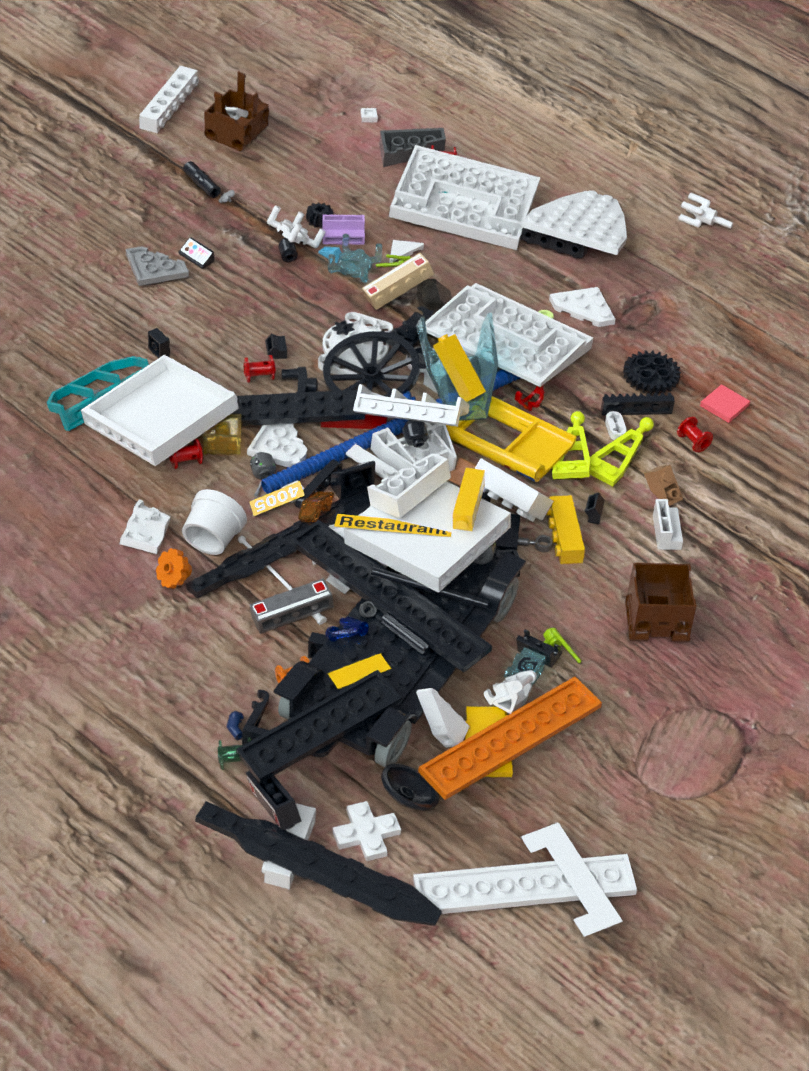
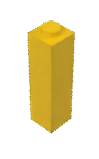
M446 334L438 338L439 342L433 345L459 396L468 402L485 393L486 390L456 334L450 337Z
M465 469L453 511V529L473 531L485 487V470Z

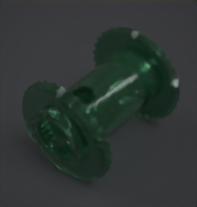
M222 740L218 741V762L221 770H224V763L242 762L236 754V749L242 745L222 746Z

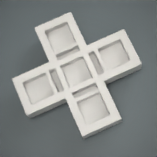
M367 801L347 806L346 812L351 823L333 827L332 832L339 850L360 845L366 862L387 857V849L383 839L401 834V828L395 814L391 813L373 817Z

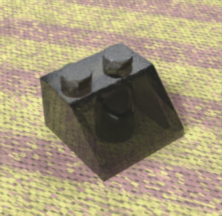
M426 279L417 285L416 296L419 306L435 311L434 314L452 299L450 290L435 279Z

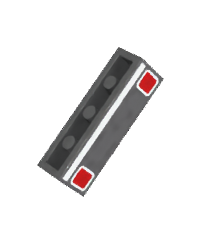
M323 578L250 604L251 617L261 634L334 607L332 593Z

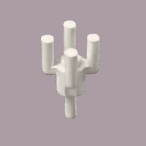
M690 193L688 199L702 204L701 207H696L683 201L681 208L694 214L696 219L681 214L679 216L680 221L697 228L701 226L702 222L711 226L715 222L727 228H732L733 222L718 217V212L709 208L710 200Z

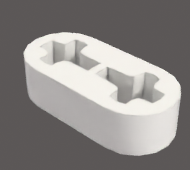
M611 411L607 413L605 424L610 438L615 440L626 433V426L619 412Z

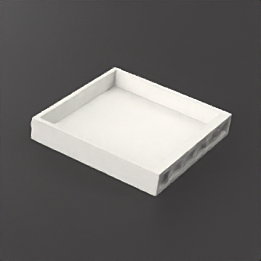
M163 355L83 408L81 412L85 425L156 466L232 414L239 407L238 399L234 392L225 389L209 378H205L198 372L176 362L174 359Z
M446 481L401 518H397L372 506L358 516L388 518L452 532L451 537L344 528V543L439 593L511 528V513L481 498L473 531L453 529V511L460 488Z

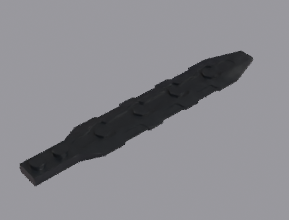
M368 491L339 499L324 507L323 510L295 522L294 525L276 534L264 538L263 541L251 546L252 548L241 550L227 557L217 568L186 583L187 591L196 598H200L231 581L249 577L278 559L295 553L297 549L290 545L291 538L317 520H320L329 527V525L335 524L337 514L358 516L370 507Z
M205 801L196 815L195 822L234 839L247 854L265 862L274 863L302 879L316 882L331 889L335 894L358 901L371 907L373 911L393 920L436 926L442 914V911L414 886L365 867V864L357 860L345 858L325 849V846L319 843L305 840L287 832L286 829L282 831L278 825L270 821L245 819Z

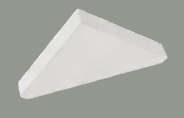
M393 240L391 255L410 256L417 250H423L424 243ZM390 258V263H393V261H396L398 259Z

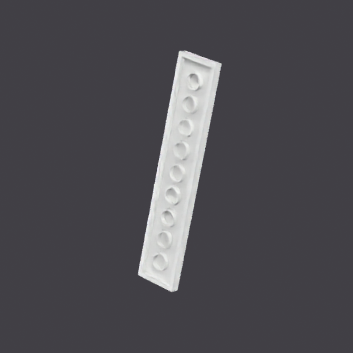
M628 854L582 858L607 898L636 895L637 888ZM555 861L413 875L414 887L442 911V914L580 900Z

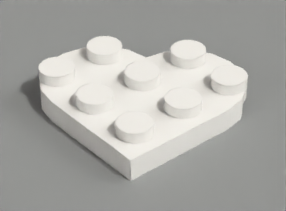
M293 423L263 425L247 449V455L252 457L258 452L269 453L272 455L275 464L286 467L300 463L307 456V448L303 444V440L297 438V431L293 427Z

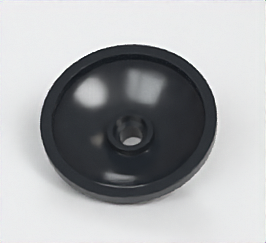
M389 764L383 769L381 773L383 786L398 804L416 811H428L437 806L440 800L439 793L423 778L418 770L403 764Z

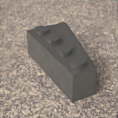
M444 128L380 131L379 146L383 167L408 162L415 145L429 149L434 145V150L445 151L446 137Z

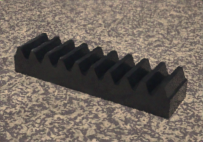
M668 392L667 396L664 393H661L660 396L657 393H654L653 396L649 393L646 396L642 393L639 396L635 393L629 396L626 393L625 397L621 394L618 397L614 394L611 397L605 394L602 399L601 414L606 416L611 411L619 412L621 415L672 414L675 399L670 392Z

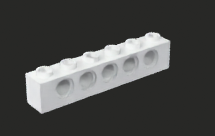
M180 66L139 115L140 129L158 133L164 127L167 120L177 111L188 94H191L192 89L198 85L197 70Z

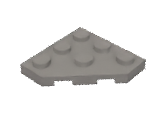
M143 246L125 249L127 259L139 286L189 277V271L182 260L178 259L175 261L169 259L168 255L160 252H149L148 248Z

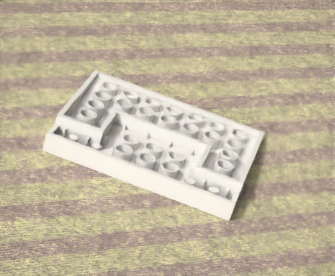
M415 145L395 191L389 217L517 250L522 232V221L529 214L540 177Z
M477 283L472 287L467 285L420 326V330L437 338L446 334L448 337L456 334L464 351L539 387L592 348L593 337Z

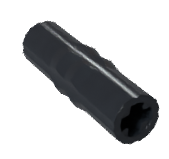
M189 161L184 165L183 171L210 198H215L220 194V187L193 161Z

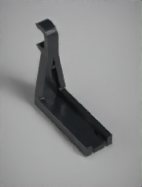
M257 690L258 698L264 699L262 702L252 701V709L254 710L243 728V745L269 731L258 727L269 704V693L265 690Z

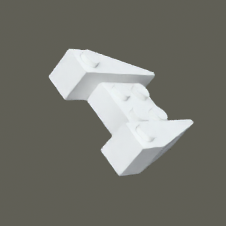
M424 422L429 438L424 442L423 446L418 448L406 444L404 437L397 439L389 428L372 434L371 450L378 459L392 466L397 471L403 468H412L413 463L432 453L447 458L449 469L453 471L455 470L457 459L446 425Z

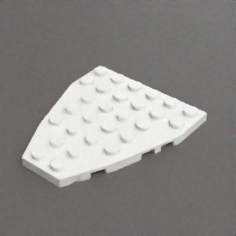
M583 191L568 195L532 209L522 221L521 226L615 255L620 252L627 240L625 218L618 200L613 199L609 195L597 194L595 191Z

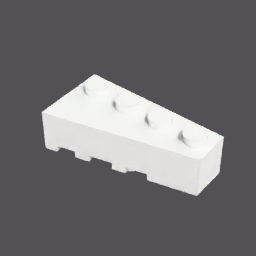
M432 453L413 463L412 468L399 470L398 475L391 479L386 477L381 480V484L377 486L372 484L367 487L370 506L397 518L403 517L451 478L448 459Z

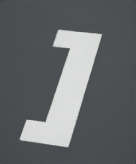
M559 823L521 836L531 853L545 847L548 849L587 910L588 914L573 919L584 937L623 922Z

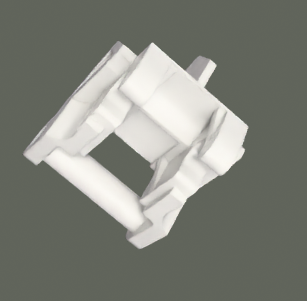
M528 670L506 677V680L502 683H495L493 685L496 696L491 694L490 689L484 691V696L490 705H495L506 711L507 714H511L526 703L532 688L531 683L537 678L536 673Z

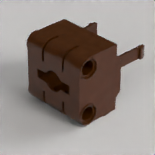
M239 71L237 72V92L231 89L224 95L214 92L215 103L204 111V134L209 140L237 151H242L268 127L269 104L262 102L258 93L252 95L245 92L246 75ZM234 107L248 111V116L246 118L241 116L238 120H235L229 116L225 108Z

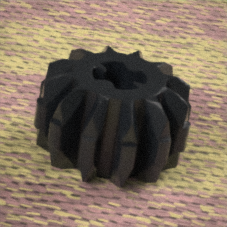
M318 202L308 206L306 221L309 222V225H314V228H322L323 215H334L331 205Z

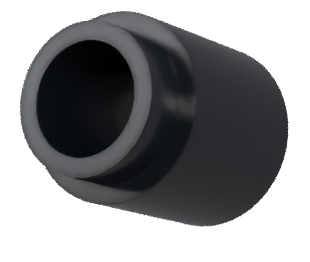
M288 238L281 239L278 248L282 260L285 262L296 260L298 253L295 243L289 242Z

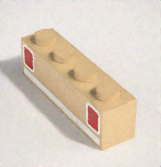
M419 253L367 284L362 290L367 300L377 310L434 275V272L427 259Z

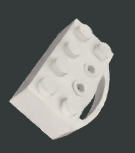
M480 459L475 469L485 470V487L483 492H488L487 495L496 501L500 496L504 499L501 504L509 509H512L513 505L518 507L516 513L534 522L535 518L543 520L554 502L483 459Z

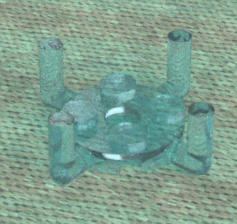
M343 234V252L339 254L338 265H335V255L330 254L328 256V271L330 273L340 271L344 275L346 273L351 274V277H359L363 283H366L372 264L382 260V244H376L375 256L370 257L362 249L350 251L349 234Z

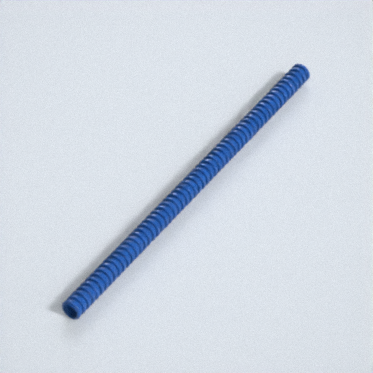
M503 369L482 378L480 381L486 392L474 399L499 389L508 383H512L520 379V377ZM456 391L435 401L439 404L456 406L457 399L460 396ZM395 418L386 422V424L377 426L372 430L353 437V439L344 441V443H340L324 452H320V454L296 463V465H292L286 468V470L283 469L281 472L279 471L267 478H263L261 480L262 488L269 494L281 489L285 485L297 480L300 481L306 478V476L319 472L332 459L339 462L349 458L346 452L355 444L367 450L371 448L373 433L389 428L395 436L403 433L402 428L408 420Z

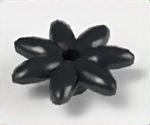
M346 320L340 323L335 322L336 327L332 328L333 331H337V335L342 333L348 335V332L355 330L351 328L354 323L347 324Z

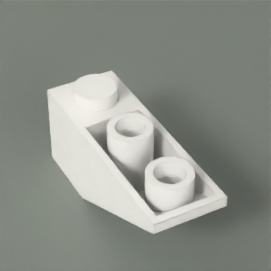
M433 688L417 690V696L433 736L445 748L454 747L461 743L469 729V725L463 720V717L457 714L451 705Z

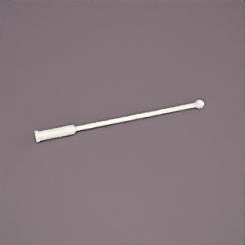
M244 536L238 538L239 543H243L247 548H252L246 542ZM270 565L266 566L288 590L293 589ZM320 613L311 615L319 625L327 621V618Z

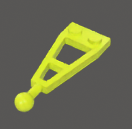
M580 411L572 413L570 419L573 427H569L567 432L575 436L580 435L581 441H575V444L569 451L583 450L584 460L563 461L564 455L553 466V479L590 477L591 462L584 428L580 426L584 423L585 416Z
M649 417L642 418L639 423L640 427L636 431L630 429L590 457V475L613 487L623 477L642 443L644 436L642 434L653 429V420ZM630 439L635 440L631 448L623 445ZM614 450L626 456L620 468L601 459Z

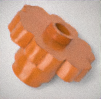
M170 548L168 552L163 551L158 558L159 565L156 567L157 579L161 580L163 587L175 589L177 585L182 586L184 581L190 577L192 566L188 563V558L184 557L182 550Z

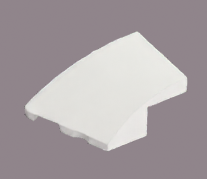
M138 500L134 506L133 514L127 522L126 530L120 538V544L157 554L165 537L170 516L154 507L148 508L144 505V501Z

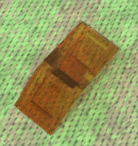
M316 492L303 500L298 519L302 522H316L320 511H330L334 493Z

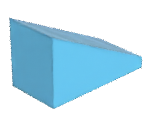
M324 247L318 251L319 254L335 263L343 259L340 247Z

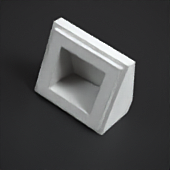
M234 107L225 108L229 116L235 120H238L241 116L245 118L248 116V111Z

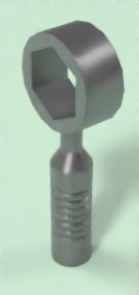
M540 535L535 541L518 537V545L528 546L529 544H534L539 552H549L552 548L553 541L547 535ZM540 542H546L548 545H540Z

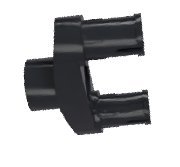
M306 367L282 369V380H298L296 393L318 391L317 378H308Z

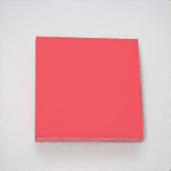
M721 384L701 401L700 406L730 423L750 405V400Z

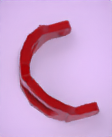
M544 384L541 387L536 386L534 391L525 399H522V393L517 391L515 401L529 411H532V407L538 408L544 398ZM535 394L540 395L536 402L529 401Z

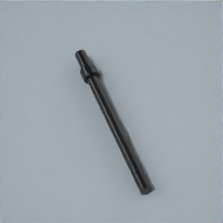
M373 567L371 575L459 600L468 606L472 604L486 609L489 601L474 597V594L467 592L463 594L443 588L438 593L403 575Z

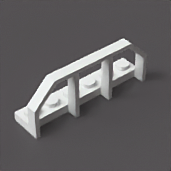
M359 384L353 411L361 414L458 427L460 416L468 414L470 405L461 397H458L456 406L439 404L427 393H423L422 401L409 400L397 389L392 390L391 397H386L373 393L364 385Z

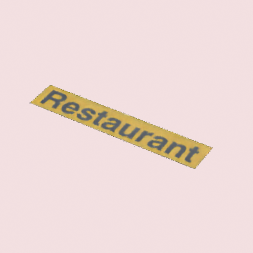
M337 514L334 527L451 537L452 532L394 519Z

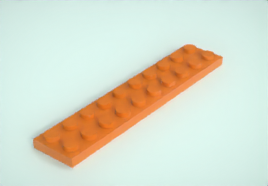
M574 676L419 766L418 772L444 800H447L600 709L602 702Z

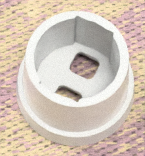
M201 490L195 495L191 505V512L182 528V534L185 540L195 549L206 554L218 555L225 550L234 535L238 534L246 525L247 516L243 508L231 497L215 490Z

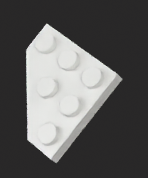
M598 287L550 294L549 300L555 311L568 312L571 314V317L581 321L584 319L593 322L592 325L597 327L615 325L616 319Z

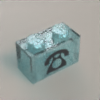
M524 647L520 654H516L513 665L507 667L504 678L519 672L532 670L537 676L536 680L531 683L533 687L544 671L546 656Z

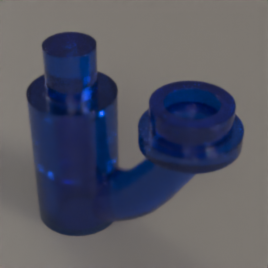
M348 616L341 618L339 621L344 630L331 626L326 629L325 635L330 641L355 635L364 636L367 634L369 626L366 622Z

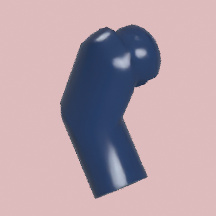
M234 711L229 715L226 728L235 740L242 739V731L238 725L242 722L241 719L243 720L244 716L238 711Z

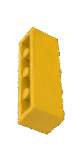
M572 495L550 496L549 498L554 502L546 515H549V529H552V541L556 544L555 556L559 557L560 564L583 563L585 548Z

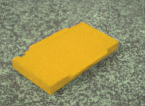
M466 706L465 722L469 725V729L465 735V740L506 717L507 712L499 707ZM512 761L485 777H512Z

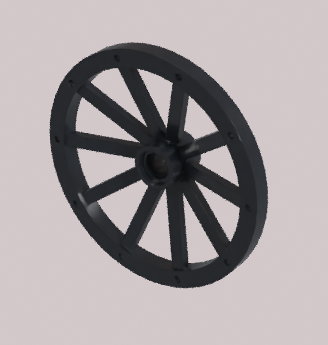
M381 331L363 332L342 340L330 350L323 364L324 382L329 391L341 390L333 381L360 380L344 390L358 389L359 384L366 385L367 389L372 392L374 387L379 386L387 393L383 395L386 397H391L392 389L382 380L404 382L397 388L401 394H404L414 387L420 373L419 357L414 347L398 335ZM373 341L371 362L367 363L356 345ZM378 341L393 344L394 346L377 364ZM350 348L363 369L338 358V356ZM400 348L408 354L409 358L384 368ZM336 363L358 374L331 375V369L333 364ZM412 363L409 376L388 374Z

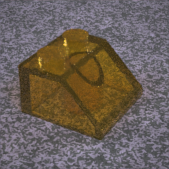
M230 414L204 432L203 454L241 455V414Z

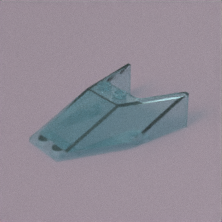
M488 313L482 323L476 354L474 356H467L486 392L467 402L470 405L468 414L460 416L459 421L487 419L498 368L492 313ZM425 316L421 317L416 327L426 369L444 405L456 406L457 399L460 396L440 358L436 357L438 356L436 351H433L427 339Z

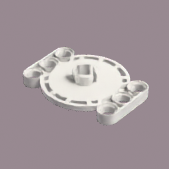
M347 313L345 320L347 324L354 323L351 328L355 330L348 332V335L344 333L337 335V331H333V327H331L323 337V350L325 354L320 355L318 358L319 369L323 370L324 363L322 362L325 361L330 350L342 340L355 334L382 331L381 329L389 330L385 332H393V325L387 321L360 313ZM373 341L356 345L367 363L371 362ZM378 341L377 364L387 355L389 344L383 345V342ZM350 348L338 356V358L363 369ZM336 363L333 364L331 373L336 375L357 374L347 368H338L340 365Z

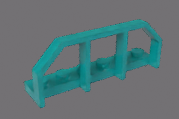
M131 356L109 361L52 392L47 401L49 411L60 415L66 431L76 428L85 423L81 412L83 408L149 365L148 360ZM131 366L142 367V369L120 380L118 374L110 373L111 371ZM97 379L115 383L94 394L93 389L84 387ZM71 393L88 397L67 410L64 409L63 405L57 403L58 400Z

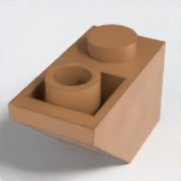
M671 465L659 466L644 473L650 491L659 499H668L669 506L683 500Z

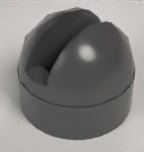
M371 601L362 603L359 608V613L364 618L374 616L377 608H375ZM369 606L371 609L365 613L364 610Z

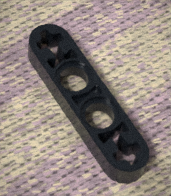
M332 459L303 490L305 496L297 498L295 506L306 511L331 484V473L342 470L343 464Z

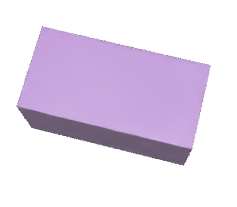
M323 215L322 229L326 231L322 238L323 244L364 245V215Z

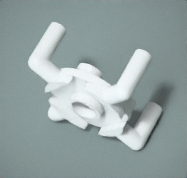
M275 205L267 220L269 225L276 228L278 232L282 230V235L288 238V241L291 243L296 242L299 244L300 241H303V245L307 244L313 248L319 246L326 233L325 230L320 229L315 239L312 240L307 235L308 231L300 224L305 215L304 213L299 211L293 223L287 219H284L283 222H278L275 219L281 208Z

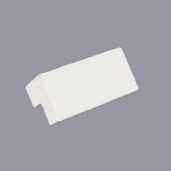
M656 499L653 521L657 548L662 550H681L683 539L678 508H669L668 499Z

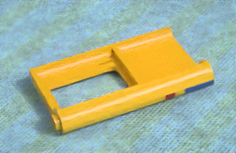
M486 394L468 411V414L459 420L458 427L446 425L451 441L534 482H538L573 447L577 437L489 394ZM485 414L522 433L504 450L465 430L480 415Z

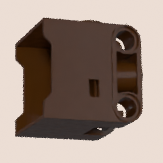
M633 563L625 600L630 641H648L649 637L670 638L671 642H690L691 629L697 607L692 588L690 564Z

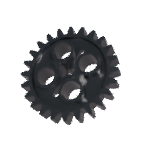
M645 350L644 354L638 351V355L632 354V358H627L623 368V377L626 378V383H631L630 387L636 386L637 391L643 389V393L649 391L650 395L653 392L659 395V391L665 394L666 389L672 391V387L676 388V385L679 384L681 375L680 367L677 366V362H673V358L668 359L667 354L661 356V352L655 354L654 350L651 353Z

